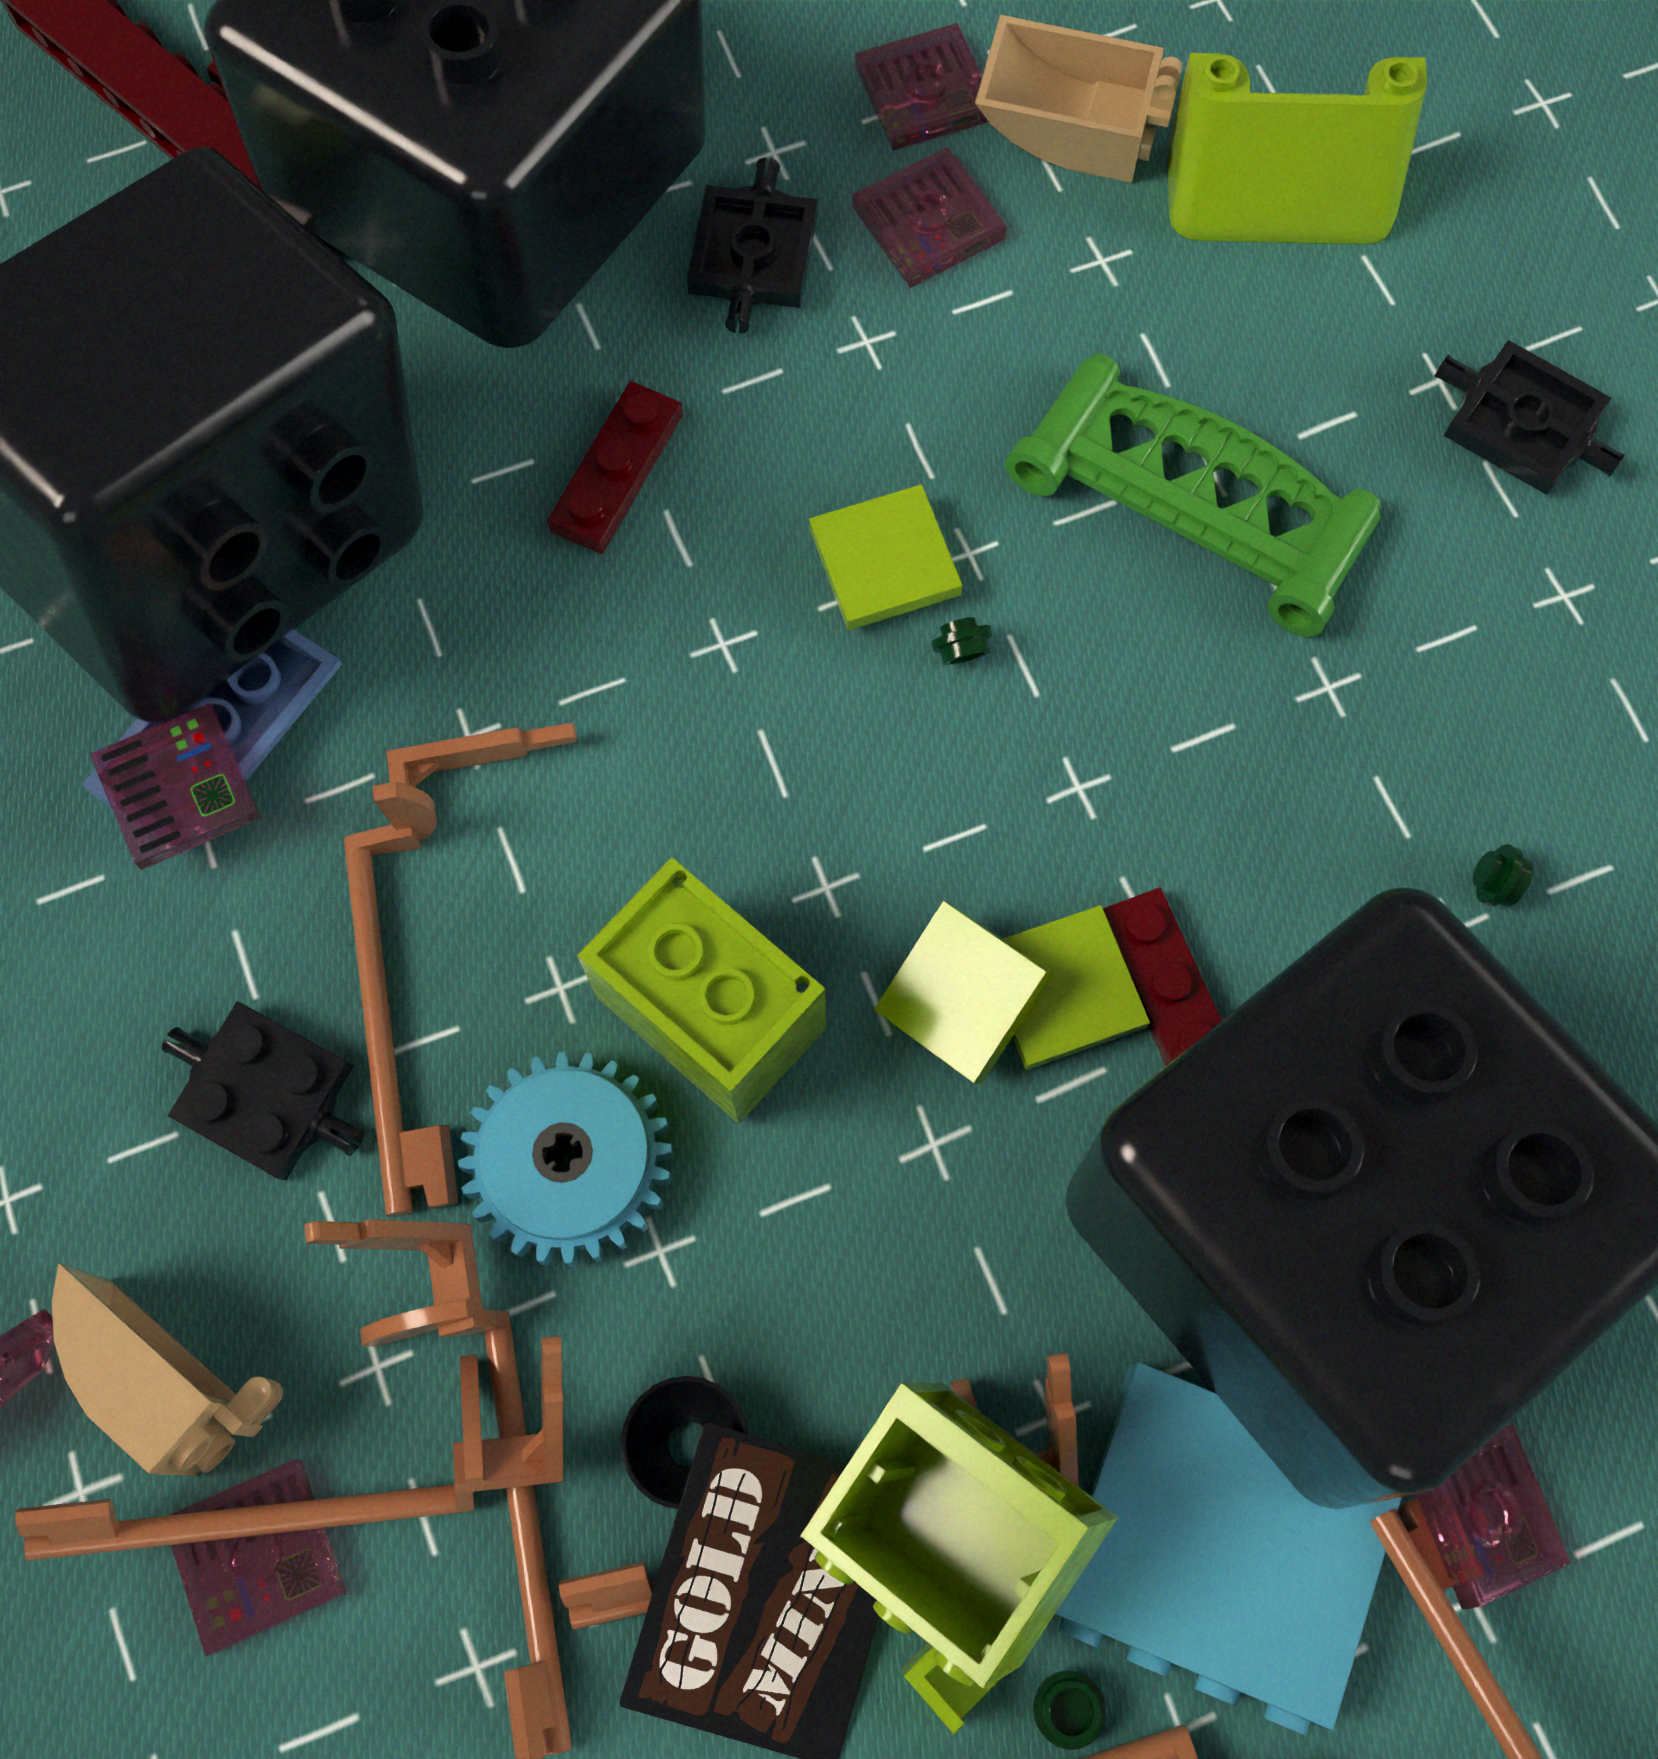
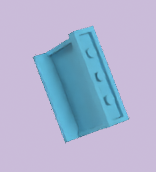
M1140 1362L1128 1367L1120 1391L1124 1397L1090 1494L1091 1497L1114 1513L1118 1519L1055 1613L1062 1616L1058 1631L1097 1648L1100 1647L1103 1635L1131 1645L1126 1660L1165 1677H1168L1172 1663L1199 1674L1194 1689L1231 1705L1237 1706L1241 1692L1268 1703L1264 1714L1265 1719L1307 1736L1310 1722L1333 1731L1386 1552L1370 1521L1392 1509H1395L1397 1513L1402 1497L1340 1509L1326 1508L1312 1503L1295 1489L1216 1393Z

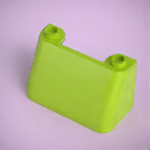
M1190 53L1167 146L1169 218L1172 227L1186 239L1196 241L1373 244L1385 239L1397 218L1427 87L1425 57H1391L1375 63L1366 80L1365 95L1251 93L1248 70L1240 60L1231 55L1220 53Z

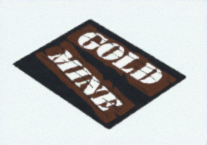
M712 1423L704 1424L620 1698L621 1707L799 1759H839L879 1615L873 1608L876 1599L855 1581L851 1585L842 1583L819 1566L815 1560L818 1550L803 1539L801 1534L847 1464Z

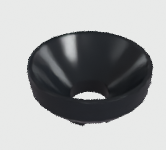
M681 1376L669 1378L653 1385L637 1399L623 1425L621 1437L622 1460L629 1478L647 1498L667 1508L678 1509L691 1465L678 1464L669 1452V1437L678 1425L694 1422L703 1427L705 1423H712L749 1434L748 1424L743 1411L733 1396L718 1384L704 1378Z

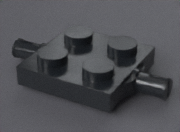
M766 157L760 158L757 161L753 186L732 189L706 185L687 276L688 294L729 300L730 305L725 327L733 333H736L738 321L739 334L749 331L753 304L764 303L801 308L818 216V199L789 196L775 189L780 164L772 158L769 161L768 172Z
M1509 340L1495 360L1482 367L1479 372L1447 355L1434 375L1435 378H1439L1465 393L1462 397L1460 410L1450 423L1444 436L1548 495L1562 472L1575 464L1578 459L1585 461L1610 477L1625 456V454H1621L1593 438L1596 434L1598 418L1612 398Z
M237 1001L217 1035L209 1040L207 1044L184 1032L180 1027L173 1028L167 1036L187 1046V1050L174 1042L164 1039L162 1043L163 1052L169 1053L192 1066L189 1081L169 1112L168 1117L273 1177L286 1181L303 1151L316 1142L318 1138L345 1152L348 1156H351L359 1146L342 1138L337 1133L340 1132L354 1141L362 1142L364 1137L363 1130L357 1129L332 1115L335 1110L337 1094L354 1065L249 1006Z

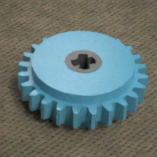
M558 1052L556 1067L547 1069L537 1056L531 1058L533 1074L523 1078L518 1071L511 1068L507 1071L508 1079L512 1085L510 1088L503 1092L499 1088L490 1085L486 1089L489 1097L494 1102L489 1111L478 1107L472 1108L470 1113L481 1124L479 1132H463L461 1140L467 1146L474 1149V1156H467L458 1160V1167L465 1173L475 1174L476 1179L461 1187L462 1192L469 1199H483V1202L472 1212L477 1221L483 1223L496 1218L497 1221L488 1234L496 1242L500 1243L511 1234L515 1235L512 1241L511 1252L516 1256L522 1258L533 1245L537 1247L536 1259L541 1265L548 1266L553 1259L554 1252L560 1251L564 1263L568 1267H576L579 1250L587 1249L596 1262L603 1260V1243L611 1240L621 1250L628 1247L623 1231L629 1225L641 1232H645L649 1228L640 1214L645 1206L661 1210L664 1203L653 1192L654 1185L671 1184L672 1176L669 1171L658 1167V1161L674 1157V1150L671 1144L657 1142L656 1138L667 1133L670 1130L666 1118L649 1120L648 1116L654 1113L659 1106L657 1099L653 1094L637 1100L636 1096L642 1087L640 1079L634 1074L622 1084L618 1082L621 1072L618 1063L611 1060L604 1067L603 1071L599 1072L597 1071L596 1060L590 1053H585L579 1067H574L571 1065L566 1052ZM572 1145L580 1156L582 1155V1158L571 1160L570 1171L563 1173L553 1159L563 1157L564 1146Z

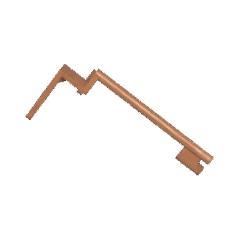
M573 723L521 731L520 728H510L386 751L390 783L374 785L372 790L374 802L392 825L351 834L344 838L386 1217H397L413 1213L410 1191L413 1189L424 1188L428 1206L431 1209L453 1206L459 1202L449 1125H437L410 1131L403 1130L372 855L421 849V839H427L434 832L437 826L435 803L427 793L415 788L417 784L431 773L524 757L527 755V751L574 743L577 741L575 724Z
M380 1219L365 1220L359 1223L313 1221L304 1224L306 1244L339 1245L340 1249L411 1250L424 1252L429 1260L434 1305L387 1317L361 1328L362 1347L381 1346L437 1329L439 1337L484 1334L499 1438L527 1435L509 1311L484 1310L482 1308L471 1224ZM534 1485L506 1488L530 1664L506 1670L503 1673L515 1759H544V1756L572 1750L535 1487Z
M561 1336L541 1337L542 1430L538 1434L482 1440L477 1354L460 1356L463 1442L453 1443L454 1484L120 1521L117 1519L111 1499L19 1508L15 1512V1522L19 1536L25 1537L24 1551L26 1561L475 1511V1491L563 1482Z
M1066 1352L1047 1356L1048 1378L1045 1379L1049 1449L1035 1454L1078 1486L1076 1414L1071 1395L1070 1363ZM968 1379L951 1381V1390L978 1409ZM645 1562L561 1580L558 1586L565 1608L568 1607L572 1629L576 1630L646 1614L656 1581H651Z
M1418 1497L1398 1508V1514L1395 1509H1392L1371 1520L1370 1524L1507 1758L1543 1759L1444 1593L1446 1589L1469 1578L1460 1561L1454 1564L1451 1563L1448 1553L1452 1552L1453 1549L1434 1519L1431 1520L1422 1498ZM1463 1570L1466 1578H1457L1456 1573Z

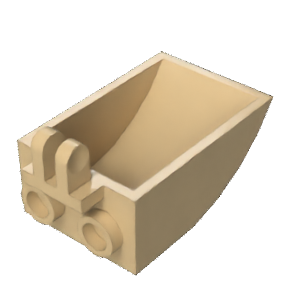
M1000 15L975 104L992 126L1012 143L1035 157L1067 170L1132 183L1137 161H1149L1157 127L1146 124L1163 127L1169 126L1183 65L1175 57H1165L1162 59L1164 51L1162 47Z
M58 1263L52 1297L54 1344L64 1378L86 1416L149 1474L196 1476L200 1471L204 1474L208 1473L233 1448L235 1440L231 1437L232 1434L254 1437L263 1427L261 1423L282 1399L283 1389L277 1381L263 1377H253L235 1394L110 1279Z

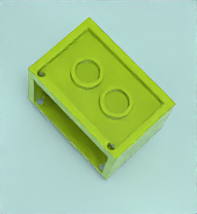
M673 857L662 866L577 955L597 999L738 1124L745 1119L826 1030L825 988ZM801 983L808 985V988L803 993L796 989Z
M901 1383L801 1534V1537L818 1550L815 1560L829 1575L848 1585L855 1581L876 1599L873 1608L886 1623L904 1634H911L912 1631H915L937 1650L934 1654V1660L949 1676L964 1685L972 1686L976 1682L981 1688H985L1021 1667L1118 1517L944 1383Z

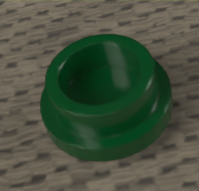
M968 617L942 625L940 627L942 636L931 642L933 651L941 654L943 665H954L989 654L991 651L987 639L993 635L990 625L977 626L975 617Z
M1510 844L1502 845L1495 851H1489L1484 854L1476 865L1473 874L1477 899L1488 906L1502 904L1510 907L1516 904L1530 885L1533 875L1531 861L1523 858L1522 851Z
M1060 1671L1047 1677L1038 1687L1033 1701V1715L1039 1731L1050 1743L1062 1749L1076 1750L1091 1744L1102 1732L1106 1720V1704L1099 1687L1090 1678L1075 1671Z

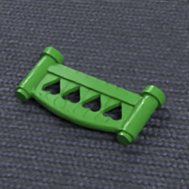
M1096 353L1090 358L1083 360L1032 435L1019 439L1007 456L1005 468L1011 479L1024 490L1038 496L1054 494L1066 475L1094 488L1100 493L1142 515H1146L1147 518L1168 529H1172L1177 534L1194 543H1198L1207 550L1277 586L1267 604L1268 612L1272 619L1279 626L1293 634L1304 637L1319 635L1334 612L1335 606L1332 599L1380 520V500L1373 493L1364 489H1353L1347 495L1339 497L1333 494L1321 481L1287 454L1240 425L1193 404L1145 389L1125 386L1118 380L1120 376L1118 364L1107 355ZM1115 415L1127 416L1132 420L1134 426L1150 428L1154 432L1155 438L1117 454L1112 451L1110 418ZM1166 442H1176L1184 448L1186 453H1197L1203 456L1207 465L1168 481L1164 478L1161 446ZM1218 469H1228L1236 475L1238 480L1253 482L1258 487L1259 493L1221 509L1217 507L1214 472ZM1272 496L1282 497L1289 503L1291 508H1302L1308 511L1312 517V522L1274 537L1270 535L1266 499Z

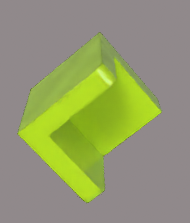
M927 1642L901 1668V1671L907 1681L955 1735L965 1725L962 1718L999 1680L985 1688H981L976 1682L972 1686L958 1682L936 1663L934 1654L937 1650Z

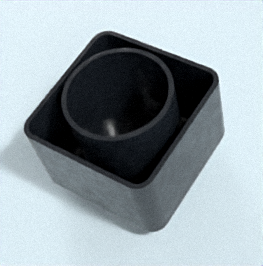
M216 0L209 9L205 20L206 42L257 185L314 235L485 342L498 347H520L540 337L695 159L705 142L702 0Z
M197 147L178 155L0 264V587L131 716L146 722H160L179 715L403 549L416 535L423 517V505L396 316L391 303L380 291L217 150L209 147Z
M1400 887L1385 890L1367 901L1118 1105L1106 1119L1071 1178L1066 1194V1206L1069 1218L1077 1232L1211 1390L1218 1395L1295 1489L1312 1503L1326 1508L1340 1509L1420 1494L1433 1490L1443 1484L1658 1285V1123L1444 903L1425 891Z

